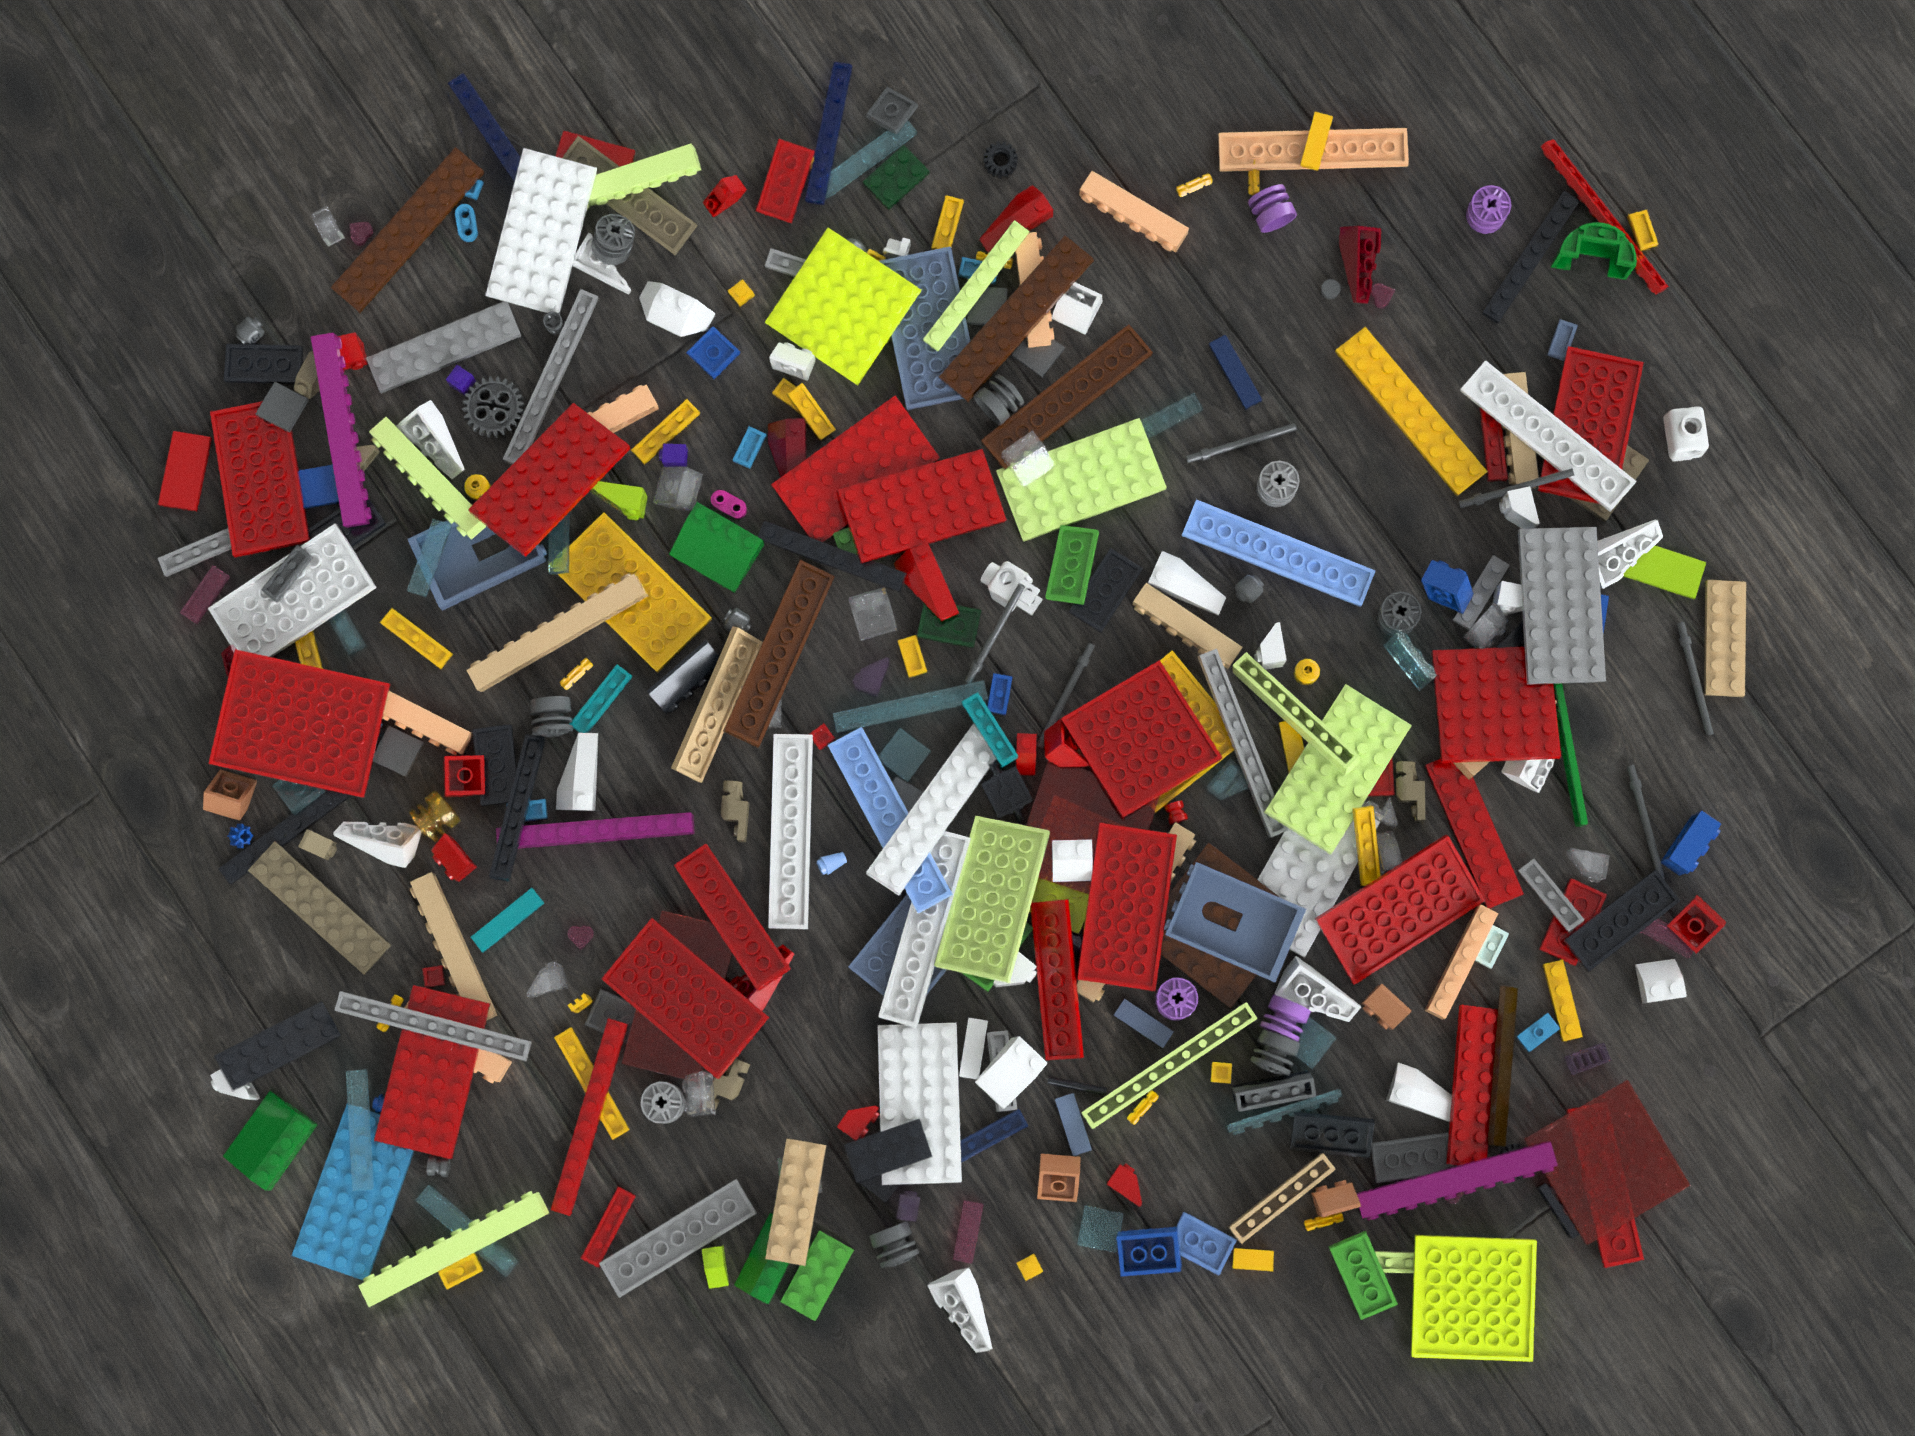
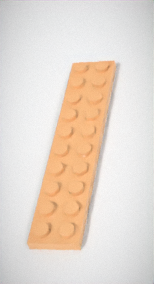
M1407 128L1329 130L1319 169L1408 167ZM1309 131L1219 133V171L1309 169L1300 166Z

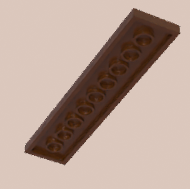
M455 147L332 285L331 289L361 313L485 172Z
M1064 236L943 371L939 378L969 402L1094 261L1093 257L1068 237Z
M1128 324L1007 419L1001 426H998L984 437L981 443L1000 466L1006 470L1152 356L1153 352Z
M799 560L723 729L724 732L753 746H760L835 576Z

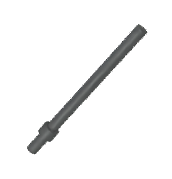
M1295 423L1211 449L1204 448L1197 453L1185 456L1187 463L1201 459L1204 461L1220 453L1296 431L1297 428Z
M1571 468L1485 494H1474V497L1461 500L1459 503L1461 508L1474 504L1478 506L1484 504L1485 501L1504 496L1507 491L1525 487L1533 488L1575 476L1574 471Z
M1018 583L978 657L971 663V669L964 680L966 683L971 684L977 672H980L984 666L983 662L1025 589L1023 584Z
M1685 622L1677 623L1680 634V646L1683 647L1705 734L1706 736L1713 735L1710 717L1691 649V637L1688 636Z
M1088 643L1082 656L1080 655L1077 659V666L1036 746L1043 749L1045 745L1044 731L1057 722L1084 667L1086 668L1090 661L1089 657L1095 645Z
M1635 765L1627 766L1631 781L1629 782L1630 789L1634 792L1654 870H1657L1665 879L1641 791V780H1638Z

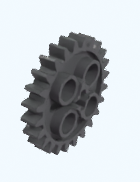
M490 376L489 382H486L484 378H482V384L475 382V389L469 387L472 393H465L468 400H464L463 404L467 407L462 408L463 412L467 413L464 415V418L469 420L467 422L469 427L473 426L474 432L479 430L481 436L486 432L488 438L491 437L492 433L498 438L500 432L505 436L506 430L512 433L511 427H518L516 420H521L519 414H524V410L521 409V407L525 406L524 402H521L523 396L522 394L517 395L520 390L518 388L514 389L515 385L513 382L508 385L506 378L501 382L499 376H497L496 381ZM484 394H490L489 399L482 400ZM502 397H509V400L507 402H500ZM481 412H487L484 418H478ZM499 415H506L503 421H497Z

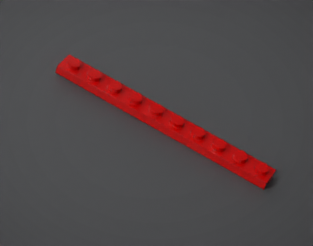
M1553 139L1545 142L1541 146L1544 155L1554 163L1557 172L1564 176L1567 185L1575 190L1578 194V199L1589 208L1590 214L1600 223H1606L1620 229L1625 233V237L1629 242H1632L1637 259L1635 271L1638 276L1645 280L1648 289L1655 294L1667 289L1669 286L1556 141Z
M610 1018L607 1020L553 1200L552 1211L568 1216L572 1214L628 1027L627 1023Z

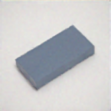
M1559 319L1547 356L1564 361L1567 347H1571L1578 325Z

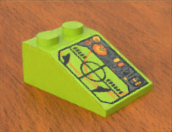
M598 481L590 490L592 494L624 516H627V519H644L648 496L643 487Z

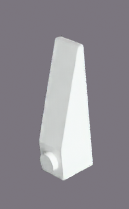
M431 400L416 408L396 425L413 445H417L422 450L421 453L425 457L427 455L431 457L435 465L451 479L465 470L444 418Z
M1655 519L1597 541L1600 587L1602 589L1620 580L1624 576L1623 573L1630 566L1633 567L1637 563L1636 560L1643 553H1647L1663 538L1658 520Z
M1161 552L1148 584L1164 594L1219 616L1226 597L1183 560L1166 552Z
M578 733L557 788L556 810L595 811L598 733Z
M343 822L333 833L335 837L387 864L405 868L415 857L422 827L407 823L387 826L384 822H380L379 825H368L367 822Z
M1297 956L1283 971L1275 991V995L1295 1002L1312 1012L1317 1011L1347 1022L1361 1008L1357 1002Z
M1397 1063L1386 1101L1450 1122L1452 1095L1418 1069Z
M970 1269L955 1270L929 1283L927 1286L935 1302L940 1308L943 1306L950 1315L948 1317L952 1323L955 1321L960 1327L961 1335L976 1353L991 1350L992 1345L978 1285Z

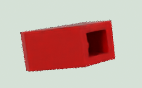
M737 175L722 178L702 203L710 214L716 217L735 204L747 189Z
M870 1106L849 1110L837 1128L854 1140L864 1138L869 1131L866 1128L870 1122L874 1123L880 1115L878 1112L879 1107Z

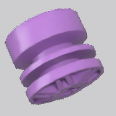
M1283 184L1268 187L1252 196L1248 201L1249 207L1253 208L1252 213L1259 215L1256 222L1262 233L1281 228L1297 216L1293 204L1286 202L1289 195L1285 193L1286 189Z
M1493 185L1484 186L1476 191L1466 212L1467 222L1472 229L1479 233L1488 234L1494 233L1501 228L1511 209V200L1507 192Z
M1172 978L1165 981L1158 988L1155 995V1005L1158 1012L1169 1020L1187 1018L1195 1011L1198 1004V993L1195 986L1183 978ZM1178 993L1179 997L1182 998V1001H1179L1178 1004H1175V1000L1172 999V996H1175Z
M1273 995L1268 1008L1275 1012L1274 1016L1264 1014V1018L1271 1021V1023L1262 1021L1260 1027L1298 1042L1300 1038L1292 1032H1303L1301 1028L1296 1026V1023L1305 1024L1311 1011L1288 999Z

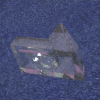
M1390 797L1386 800L1381 810L1378 809L1379 805L1368 801V803L1364 802L1361 806H1373L1376 820L1392 829L1397 826L1398 822Z

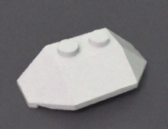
M648 281L639 297L648 322L680 337L707 331L715 316L713 311L698 300L663 283Z

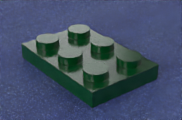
M903 145L863 181V185L890 210L920 183L930 171Z
M924 603L917 638L974 648L981 610L956 605L959 614L941 621Z

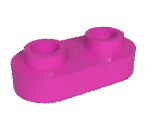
M717 490L712 494L711 503L715 509L733 519H742L746 515L747 507L742 500L723 490ZM721 496L724 498V500L722 502H718L717 498ZM740 506L739 511H734L733 508Z

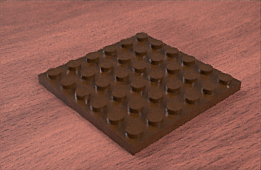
M1210 843L1206 845L1192 863V865H1195L1196 862L1278 896ZM1188 870L1169 893L1165 924L1167 919L1172 920L1174 912L1171 910L1175 901H1180L1182 897L1179 891L1183 882L1188 883L1190 878L1187 875ZM1213 901L1207 902L1202 908V914L1205 919L1236 932L1243 916L1242 913ZM1164 930L1161 955L1228 1007L1232 1008L1257 974L1165 935L1167 931Z

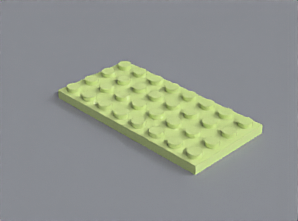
M1140 418L1012 464L1006 470L1004 468L996 470L1023 542L1060 529L1061 525L1068 526L1167 489Z
M1346 684L1322 722L1360 756L1359 764L1344 776L1308 742L1264 812L1330 855L1354 819L1353 808L1363 805L1412 726Z
M975 816L969 837L971 838L934 966L1010 983L1050 835L1049 830Z

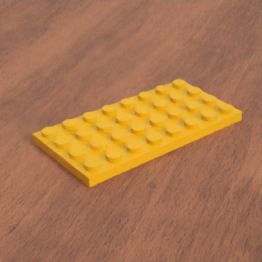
M602 513L549 565L584 601H587V597L594 593L599 594L603 592L604 587L611 583L617 584L626 574L637 575L648 597L605 622L657 673L712 620V617L606 513Z

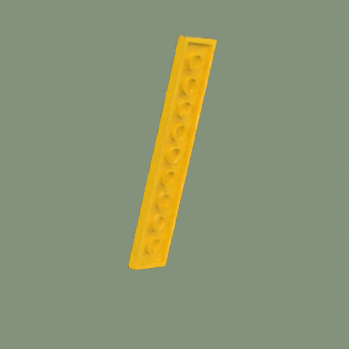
M1366 327L1336 349V354L1456 496H1459L1488 472Z

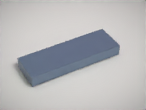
M1126 999L1122 1001L1114 1014L1115 1017L1161 1048L1165 1046L1174 1032Z
M1074 1093L1056 1098L1055 1102L1072 1155L1075 1156L1091 1151V1145Z

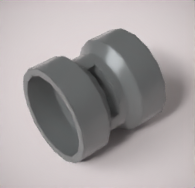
M554 311L545 314L543 323L546 330L552 335L560 334L564 326V321L560 314Z
M429 1156L427 1176H435L437 1173L441 1177H448L451 1160L444 1157L438 1160L436 1156Z

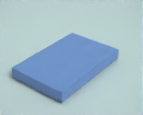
M1183 1212L1176 1225L1178 1227L1181 1256L1220 1275L1237 1239Z

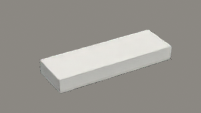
M968 1018L959 1077L979 1078L988 1024L986 1020Z

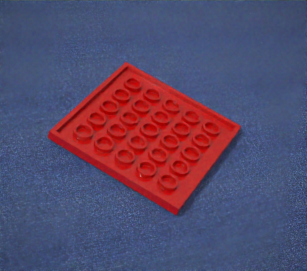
M1525 647L1432 650L1441 763L1560 759L1561 751L1554 685L1527 684Z
M1160 660L1061 718V722L1122 818L1223 758Z

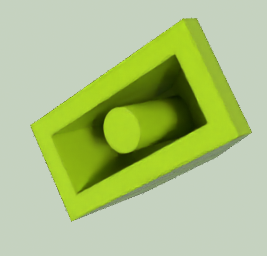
M724 1245L702 1249L704 1270L709 1289L729 1286Z

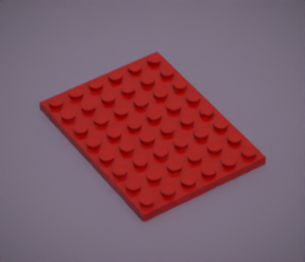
M235 649L209 764L364 798L390 684Z

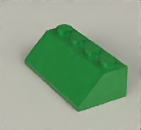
M772 1213L769 1214L734 1285L766 1304L771 1302L789 1266V1263L765 1259L773 1218Z

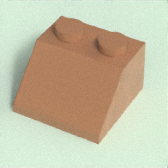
M219 770L204 791L203 810L240 821L248 810L257 780Z
M1383 984L1376 986L1361 1003L1364 1006L1362 1009L1369 1016L1374 1015L1378 1018L1379 1021L1377 1023L1385 1030H1393L1411 1012Z
M1041 1154L1037 1199L1077 1202L1080 1157Z
M1342 1180L1335 1182V1187L1327 1188V1185L1316 1187V1192L1311 1194L1317 1215L1325 1217L1361 1207L1353 1184Z

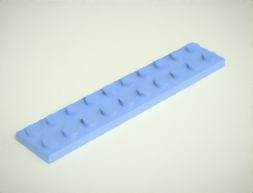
M1199 500L1195 501L1182 533L1183 537L1359 607L1363 604L1375 574L1373 569Z
M860 727L832 742L828 747L881 846L884 848L908 815V811L863 728ZM931 853L928 854L905 886V890L917 913L953 895Z

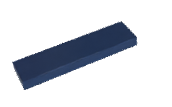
M1224 335L1210 342L1209 347L1244 409L1246 410L1260 403L1262 398L1227 336Z
M1020 1109L960 1140L961 1163L1028 1127Z

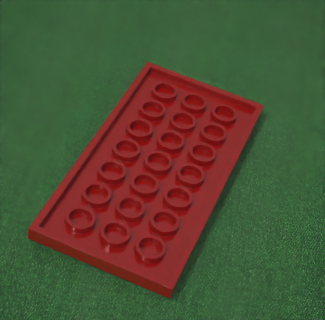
M1568 346L1553 415L1622 469L1644 362ZM1544 459L1540 477L1560 472ZM1569 478L1538 486L1537 491L1600 504Z
M895 395L772 483L771 486L808 537L824 542L848 524L837 493L838 489L935 462L940 457Z
M263 401L210 412L231 549L234 557L303 544L310 540L292 430L289 433L258 417L256 412Z
M572 403L468 511L526 557L631 449L630 445L575 403Z
M983 449L838 489L837 491L861 563L906 551L909 548L921 545L924 541H927L928 544L1003 523L1007 520Z
M1099 823L1076 980L1149 991L1156 990L1177 840L1176 834Z
M1444 835L1315 918V921L1350 981L1355 985L1480 905L1485 899L1450 837Z
M653 918L649 920L602 977L606 984L717 1079L724 1074L769 1018V1016Z
M413 985L407 1009L485 1029L491 1003ZM402 1029L374 1141L452 1159L479 1049Z

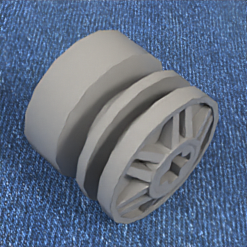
M1280 460L1266 465L1261 471L1256 485L1257 495L1261 501L1271 507H1282L1291 502L1300 482L1297 470L1288 462ZM1276 479H1280L1281 485H1278Z
M669 1082L653 1083L645 1089L641 1096L643 1114L655 1123L668 1124L674 1122L682 1116L685 1110L686 1100L683 1092L678 1086ZM661 1097L663 1100H667V1104L663 1106L664 1108L657 1104L658 1101H661Z

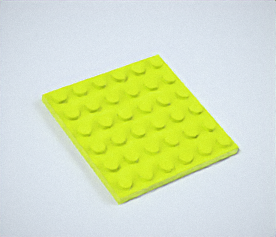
M827 228L765 323L801 348L810 350L816 358L856 385H859L921 292V289L830 228Z
M1415 1235L1411 1356L1419 1358L1533 1362L1537 1241L1535 1239Z

